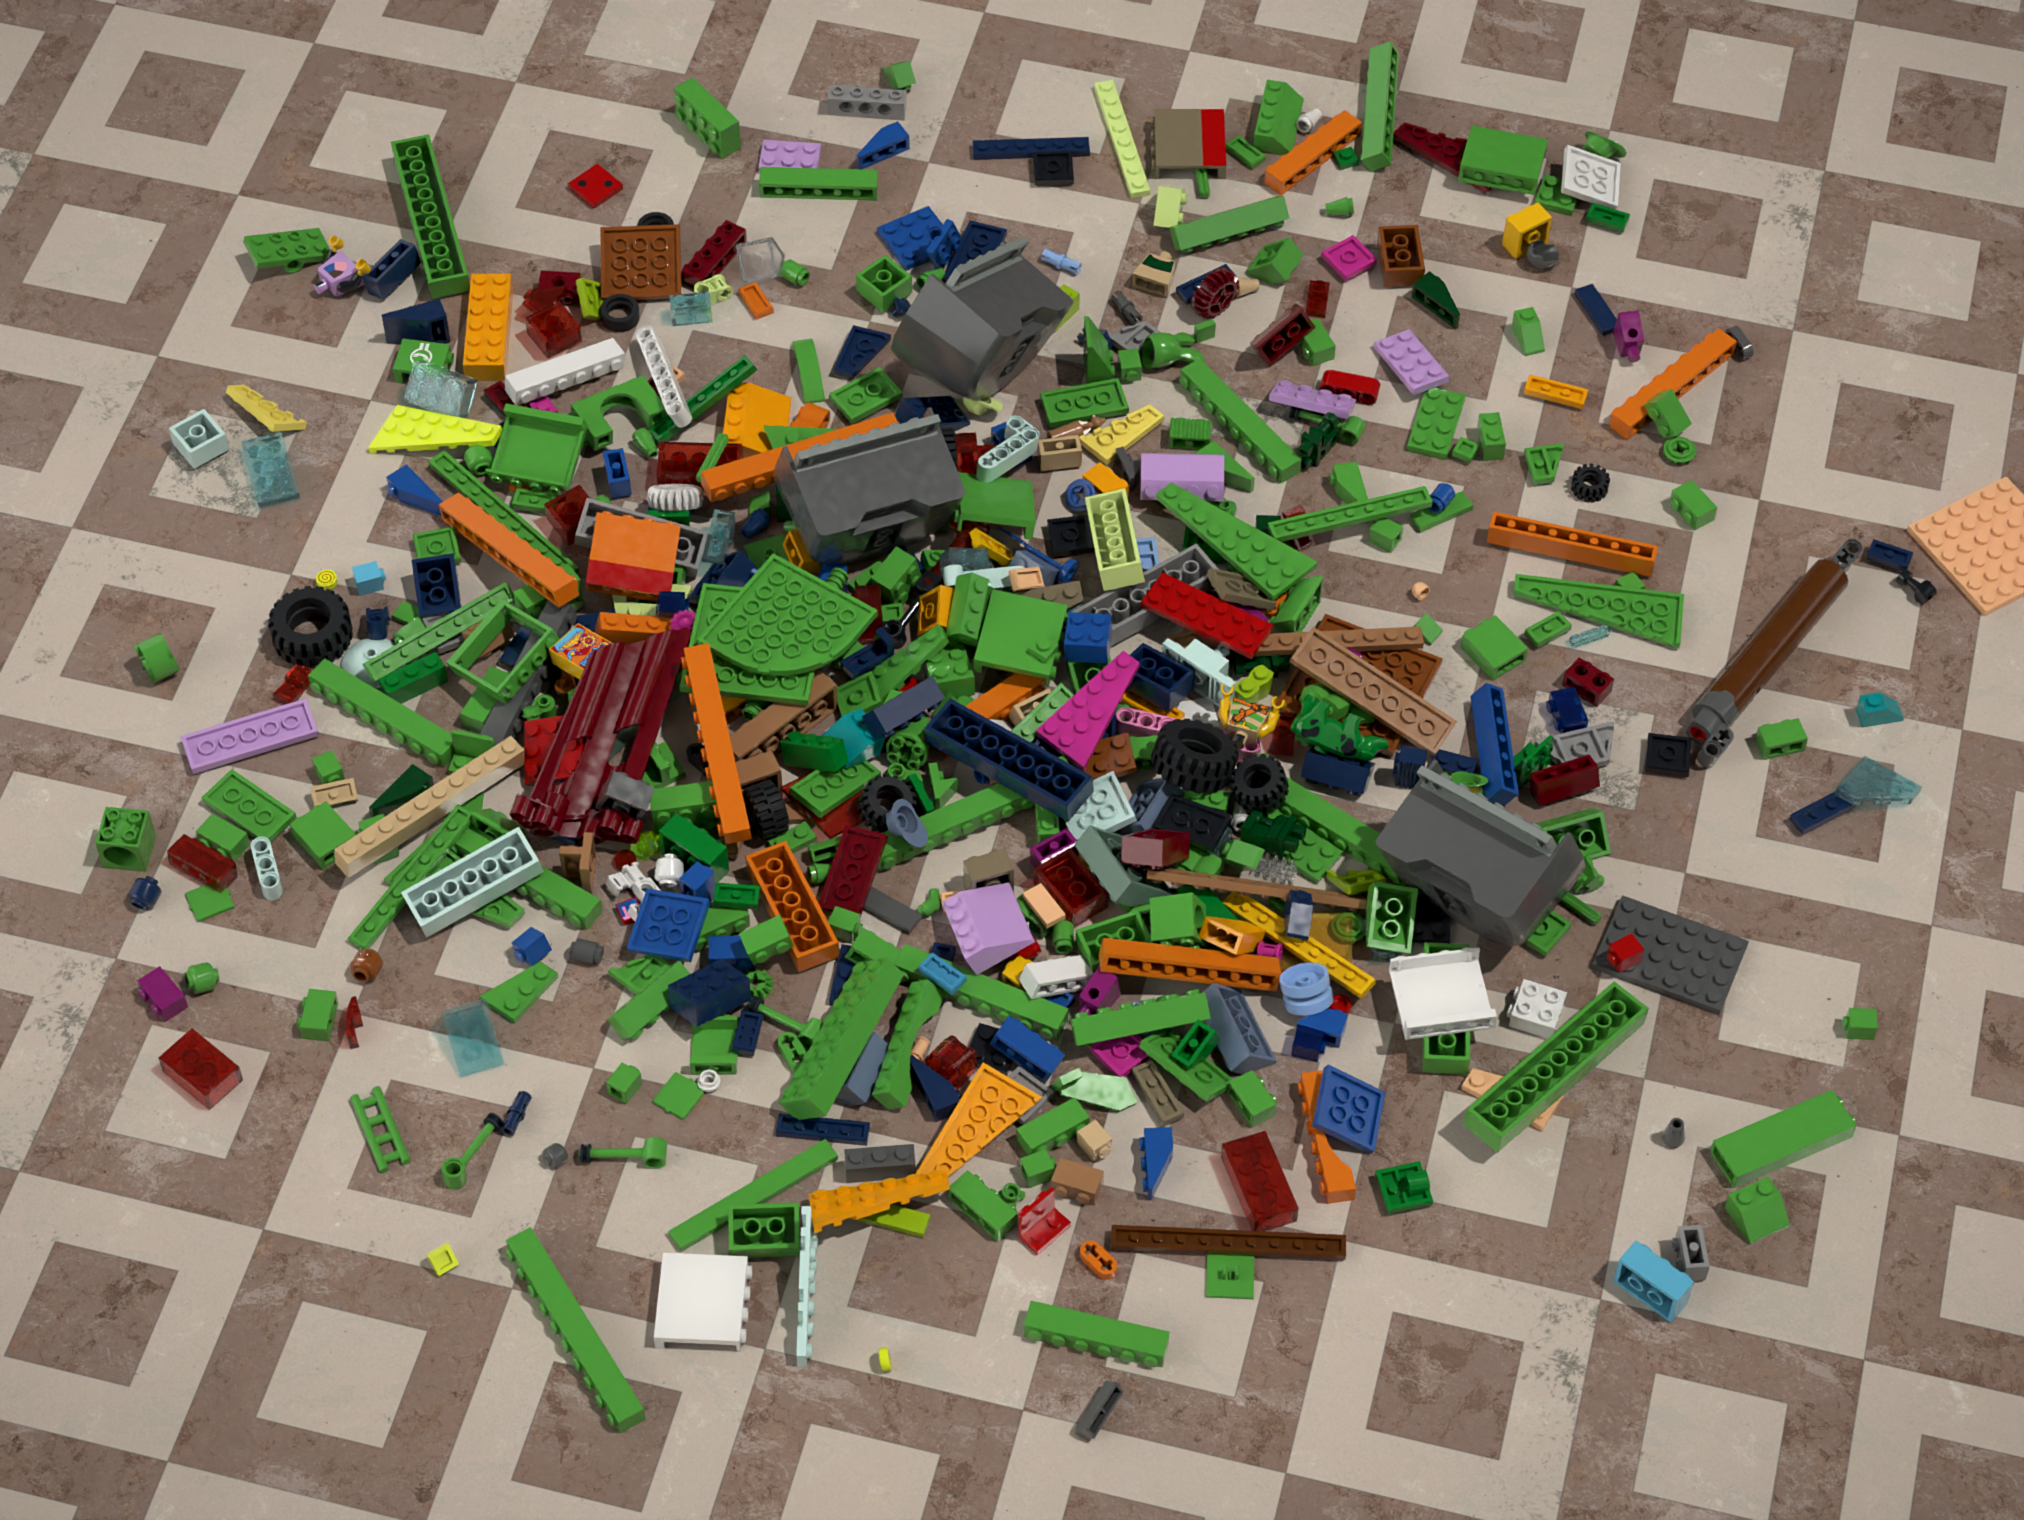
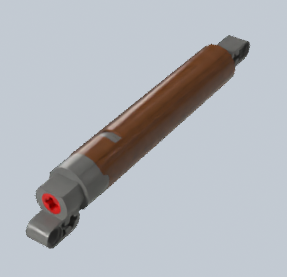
M1852 538L1846 540L1831 560L1819 559L1812 565L1727 666L1726 670L1693 707L1692 714L1694 720L1686 730V734L1689 738H1692V741L1703 746L1697 755V760L1702 766L1712 767L1723 755L1734 738V734L1730 729L1732 724L1846 589L1849 582L1846 572L1863 550L1862 544L1858 540Z

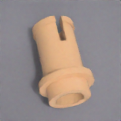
M923 1036L917 1037L911 1049V1055L923 1062V1056L930 1045V1041Z

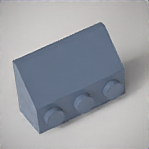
M1162 778L1142 781L1129 800L1137 821L1115 831V833L1125 836L1149 828L1153 829L1155 821L1171 794L1184 797V791Z
M873 1032L837 1095L836 1101L854 1106L864 1104L870 1099L889 1046L877 1033Z

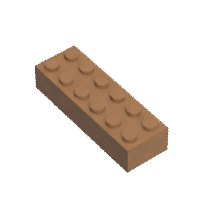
M817 670L814 675L808 706L773 702L771 706L761 710L752 720L745 722L740 729L730 734L735 763L771 750L776 757L782 752L779 742L786 738L789 733L797 731L806 734L837 711L836 684L822 671Z

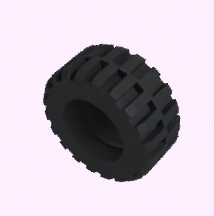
M304 586V589H293L292 593L289 594L287 592L284 594L282 600L278 599L274 604V608L269 613L268 626L275 651L279 656H282L283 660L288 663L291 661L292 665L300 667V665H304L305 668H311L313 665L318 666L324 658L330 662L335 661V657L339 658L344 654V650L348 649L353 637V627L348 606L340 595L335 594L330 589L324 590L323 587L316 586V588H311V586ZM309 620H321L328 623L323 629L315 633L302 634L294 631L298 625Z
M1184 718L1183 720L1175 719L1161 727L1151 754V761L1157 774L1161 775L1165 781L1171 782V785L1181 787L1185 791L1190 790L1194 791V793L1200 794L1204 792L1205 794H1210L1213 791L1218 792L1229 784L1239 752L1235 742L1232 741L1228 734H1224L1220 728H1215L1209 723H1202L1200 720L1192 721Z

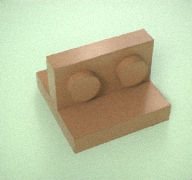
M584 832L582 847L574 845L560 846L559 856L563 878L581 879L582 889L592 894L596 850L593 833Z

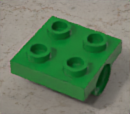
M1420 1161L1375 1170V1177L1388 1215L1433 1205L1427 1171L1422 1169Z

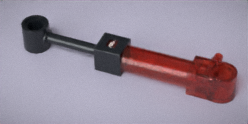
M954 520L949 521V526L956 530V538L930 571L925 570L915 583L918 597L900 621L893 619L883 625V629L894 639V649L902 647L907 641L905 627L919 610V597L939 585L944 586V567L960 565L971 550L975 552L976 550L971 544L972 539L969 532L977 528L988 535L990 532L988 523L964 520L961 531H958L957 523Z

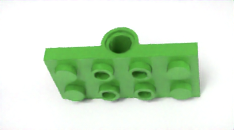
M319 228L244 236L243 240L256 269L283 266L287 273L300 271L304 263L324 261L330 249Z

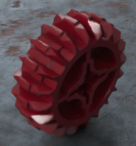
M1224 267L1217 268L1215 271L1212 270L1209 275H1206L1204 280H1201L1197 290L1193 293L1194 296L1191 300L1193 310L1207 320L1215 318L1222 311L1225 312V309L1234 301V296L1237 295V290L1239 289L1238 278L1232 271Z

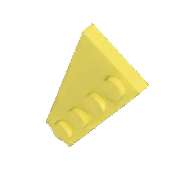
M1149 404L1127 414V418L1114 420L1111 422V425L1103 429L1099 427L1093 430V433L1090 435L1080 436V444L1108 465L1115 459L1116 448L1123 446L1126 451L1162 423L1164 415Z

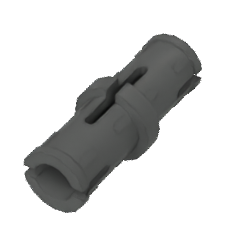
M1121 291L1114 292L1118 298L1112 294L1111 300L1119 307V312L1126 316L1132 325L1139 323L1135 318H1138L1141 322L1143 317L1134 308V304L1127 300Z

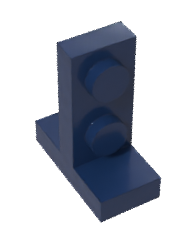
M883 627L875 630V641L841 660L840 667L852 680L856 679L894 655V639Z

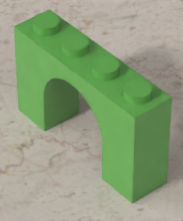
M643 375L571 404V416L584 418L588 425L585 438L594 451L613 444V430L602 416L611 408L627 407L634 410L648 428H652L667 416L663 402Z

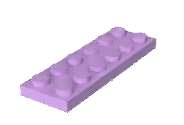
M305 698L183 735L181 740L192 773L195 774L319 736Z

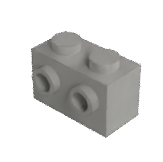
M1702 1225L1678 1226L1676 1236L1672 1238L1673 1252H1677L1678 1255L1676 1269L1689 1275L1693 1281L1706 1280L1710 1265Z

